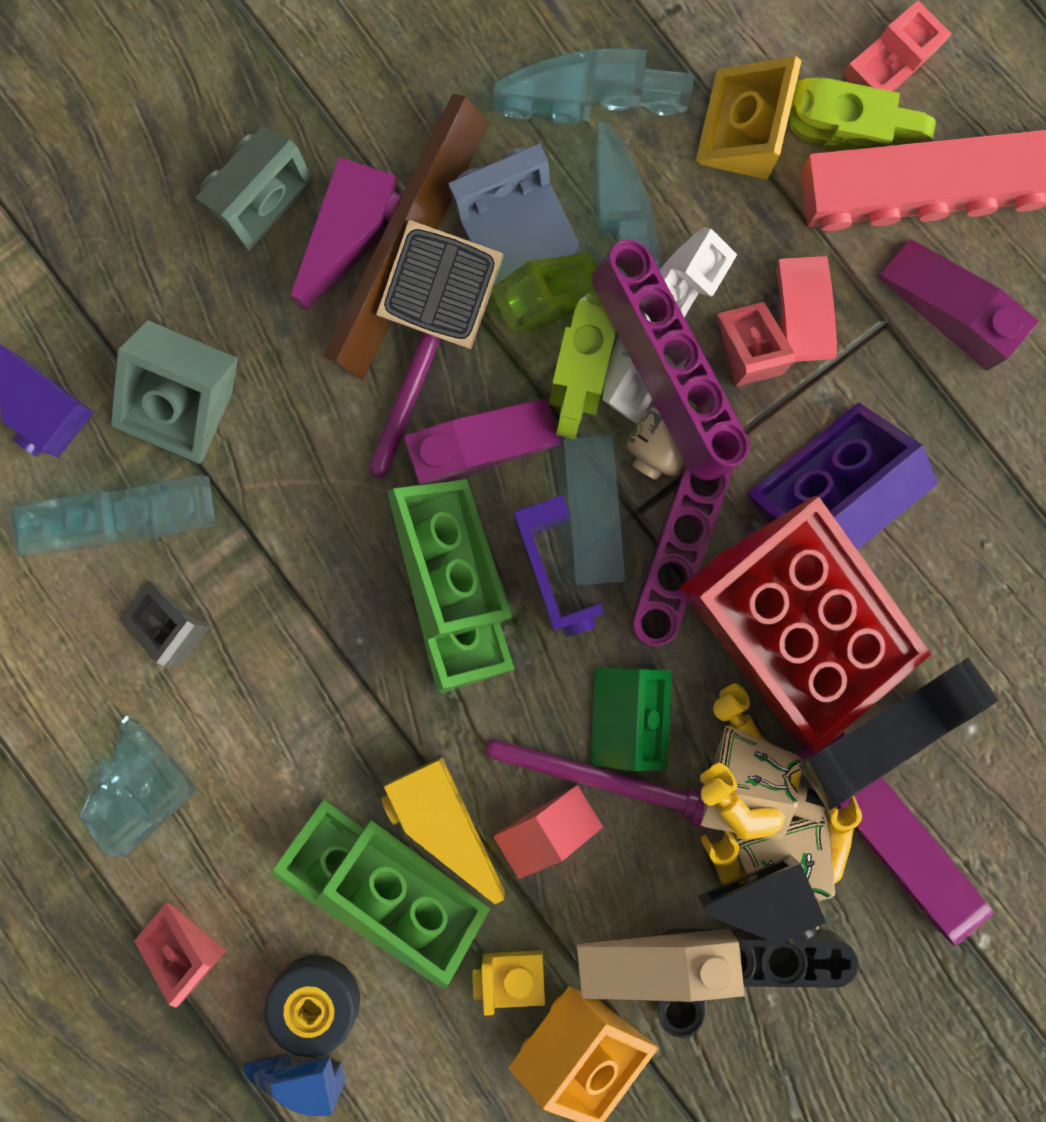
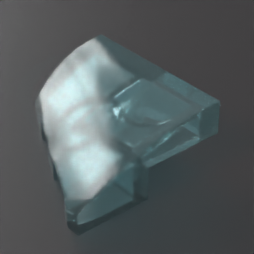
M126 716L120 722L118 729L124 732L112 760L104 759L98 773L97 788L93 794L88 796L79 816L105 855L128 856L198 791L194 783L163 746L134 717Z

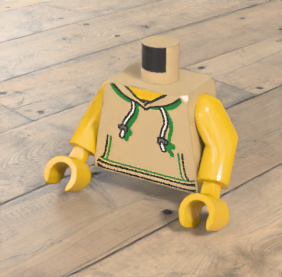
M733 683L721 690L720 698L715 701L713 711L718 719L722 721L730 720L731 723L729 726H725L712 762V767L700 775V780L705 785L701 789V797L705 803L701 826L734 832L737 837L743 840L758 838L780 840L785 837L793 816L819 823L826 806L814 789L800 785L801 769L799 765L802 764V759L798 755L770 743L761 735L751 716L743 715L742 712L750 707V698L740 684Z
M852 796L848 805L844 808L837 809L836 806L830 811L826 808L829 815L828 821L825 813L819 823L793 816L785 837L780 840L767 838L743 840L737 837L734 832L724 830L725 835L718 843H710L706 835L701 837V842L713 861L719 879L723 884L791 855L801 863L817 901H822L835 896L834 884L843 876L852 844L853 828L861 822L862 813L855 796Z

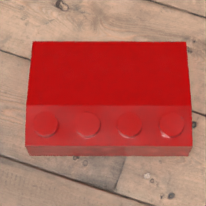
M813 496L718 555L679 588L790 736L817 753L932 655L819 496Z

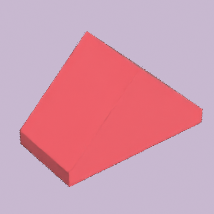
M764 302L717 313L718 324L735 387L781 376L795 362V352Z
M578 784L497 832L493 837L518 879H521L563 861L601 830L603 825Z
M169 903L163 905L134 940L167 1003L175 1008L197 987L226 952L223 947Z

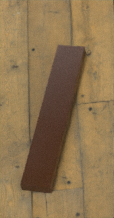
M452 94L324 354L325 358L354 377L364 379L392 322L376 314L408 221L412 220L434 229L438 228L452 200L448 183L457 180L459 175L466 171L489 125L486 118L466 96Z

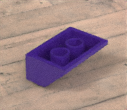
M858 402L750 490L747 495L769 523L813 496H819L858 550L938 483L923 445Z

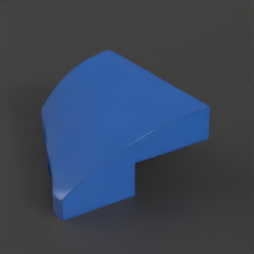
M289 1053L247 1062L243 1065L246 1079L286 1108L309 1116L332 1115L346 1082L342 1061L332 1064L330 1057L291 1066Z

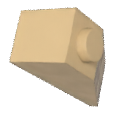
M730 929L577 944L582 999L693 1002L745 996L739 941Z

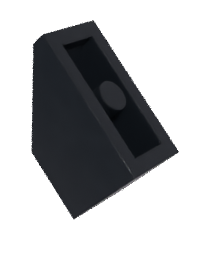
M791 855L697 896L708 916L777 944L784 941L787 944L803 942L816 934V927L827 923L801 863Z

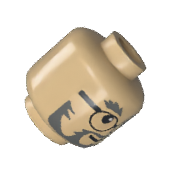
M656 408L647 409L627 440L628 450L637 457L632 466L656 481L662 473L671 477L680 476L686 463Z

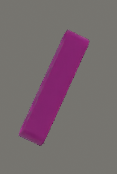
M631 239L620 240L595 267L592 273L594 289L687 467L693 475L700 479H716L745 460L749 452L747 436L651 253L638 241ZM617 267L623 269L627 276L622 274ZM640 310L648 315L651 322L643 317ZM664 355L671 359V361L674 364V367L668 364V362L664 358ZM687 399L695 404L698 413L690 407ZM712 444L718 448L722 458L714 453Z
M713 448L714 453L722 458L720 451ZM687 465L680 475L631 616L630 628L632 635L643 645L655 647L666 645L677 634L688 600L680 589L667 591L662 588L657 578L658 571L664 564L675 565L682 573L681 586L698 573L734 468L713 479L714 491L711 496L707 497L699 496L691 489L690 477L692 472ZM688 518L697 525L699 532L698 538L694 543L685 544L676 538L674 524L677 519ZM649 610H657L666 618V630L659 638H650L642 631L641 620Z
M842 732V733H841L840 735H838L833 741H831L826 747L830 746L831 744H833V743L836 742L837 740L841 739V738L844 737L846 734H845L844 732ZM805 746L796 755L802 759L803 763L817 754V752ZM882 777L854 795L861 810L862 819L858 826L853 829L936 929L954 947L994 915L992 909ZM850 798L838 805L837 809L847 806Z

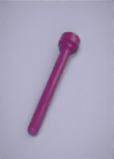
M424 332L421 334L369 464V472L375 478L384 477L389 470L440 342L438 337Z
M496 739L488 741L485 745V753L491 759L682 812L683 818L690 819V825L707 830L712 829L701 826L705 805L701 797L702 786L698 790L689 788L688 792H683Z

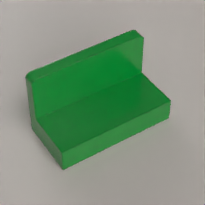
M596 667L594 673L591 764L593 766L630 771L668 770L672 670Z

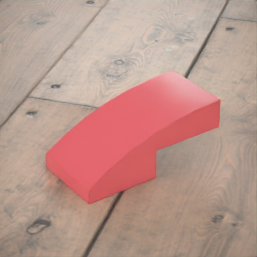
M918 0L894 20L878 40L854 59L845 69L842 76L849 83L895 91L948 40L952 33Z
M827 256L778 259L776 275L783 310L780 326L782 333L795 352V362L835 359L837 355L836 322Z

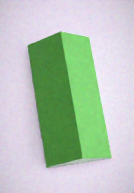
M467 479L393 488L388 491L437 692L446 693L515 670L500 625L501 622L512 618Z
M326 800L321 802L269 874L443 990L449 985L490 910L488 906L371 820L363 829Z

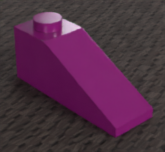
M342 157L338 158L290 294L298 308L308 310L381 240L402 197V194H399L400 191L395 175Z
M912 239L904 245L877 276L986 371L1007 360L1040 322L999 287Z
M547 398L451 420L404 436L420 485L454 481L562 445L560 436H556L557 427Z

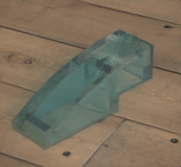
M598 122L596 134L598 234H617V243L625 239L640 242L651 253L660 270L658 233L651 203L641 176L626 147L608 122ZM618 267V270L627 276L624 270Z

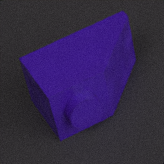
M0 344V407L2 421L17 432L12 440L32 455L37 457L42 451L59 458L94 411L19 354Z

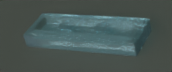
M613 435L581 437L575 440L564 439L576 586L625 582Z

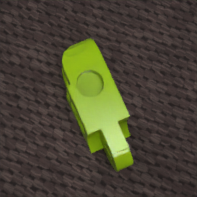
M818 77L805 78L796 82L789 113L790 129L798 139L810 144L823 145L824 151L831 152L933 142L936 120L926 115L925 112L898 107L899 92Z
M588 293L579 300L574 311L571 328L565 327L549 405L561 407L556 436L573 440L576 439L582 414L587 413L596 416L616 334V329L597 293Z

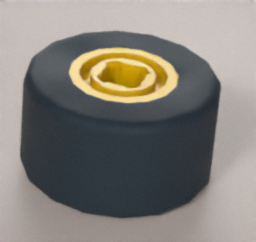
M310 955L293 961L279 974L266 996L264 1018L269 1034L280 1048L295 1056L314 1058L332 1052L346 1040L359 1014L360 992L356 979L344 964L329 956Z

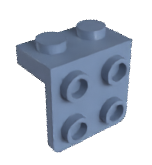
M540 143L528 149H514L507 153L502 160L484 168L468 169L459 175L457 180L448 183L455 212L469 241L504 254L493 288H504L578 254L579 241L550 184L548 159Z

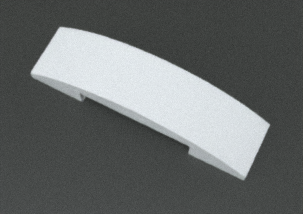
M703 227L694 234L660 269L684 317L698 293L710 297L714 295L737 256L711 228ZM640 310L643 317L651 322L648 315ZM618 337L607 368L602 400L628 420L637 424L652 398L620 337Z

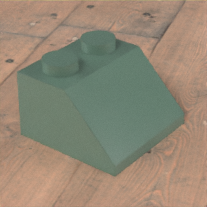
M261 126L254 135L249 134L239 141L233 151L232 159L221 170H215L205 178L201 184L200 193L195 198L213 220L249 251L313 182V179L298 146L284 136Z
M147 320L118 349L111 427L200 464L208 451L232 396L238 358Z

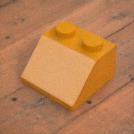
M569 986L563 995L554 1001L549 1014L534 1034L522 1044L519 1054L508 1069L543 1110L577 1122H604L655 1054L658 1047L598 999H582L581 991Z

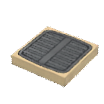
M409 220L376 315L471 349L504 254Z

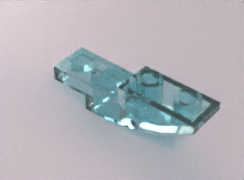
M619 48L570 53L537 62L495 82V112H503L505 116L517 120L529 119L532 115L551 117L553 121L567 125L577 124L580 120L590 121L592 103H601L604 108L615 111L627 110L631 106L650 108L651 112L658 115H674L679 111L687 112L693 90L694 74L645 69L647 50Z
M203 475L119 491H95L11 507L18 557L152 540L180 535V532L216 526L210 479L208 476Z

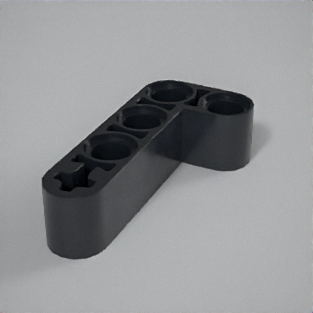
M968 657L800 764L799 768L828 811H830L1000 700Z
M676 928L667 930L660 936L721 929ZM730 929L739 941V948L741 949L744 987L837 988L852 982L858 973L859 961L857 954L847 942L834 932L817 930L814 936L803 942L787 944L784 941L777 944L742 929ZM781 947L790 948L791 957L785 966L781 968L769 966V957L774 950ZM804 948L813 958L806 957ZM831 949H834L839 954V958L831 959L830 967H826L819 959L830 958ZM705 1000L693 1001L689 1012L683 1017L678 1018L671 1017L666 1013L671 1001H654L660 1024L667 1033L674 1037H691L700 1030L704 1023Z

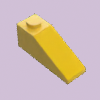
M443 757L393 779L384 786L387 795L382 797L381 800L387 816L393 825L400 822L404 832L492 903L497 904L504 900L505 890Z

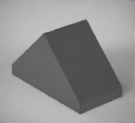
M150 581L120 619L122 624L154 661L163 667L182 666L211 628V625Z

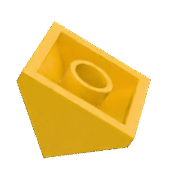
M797 56L717 69L696 162L704 166L767 180L780 156L802 60Z

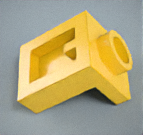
M542 950L483 953L482 969H473L474 1001L483 1000L484 1016L494 1015L495 1008L545 1006Z

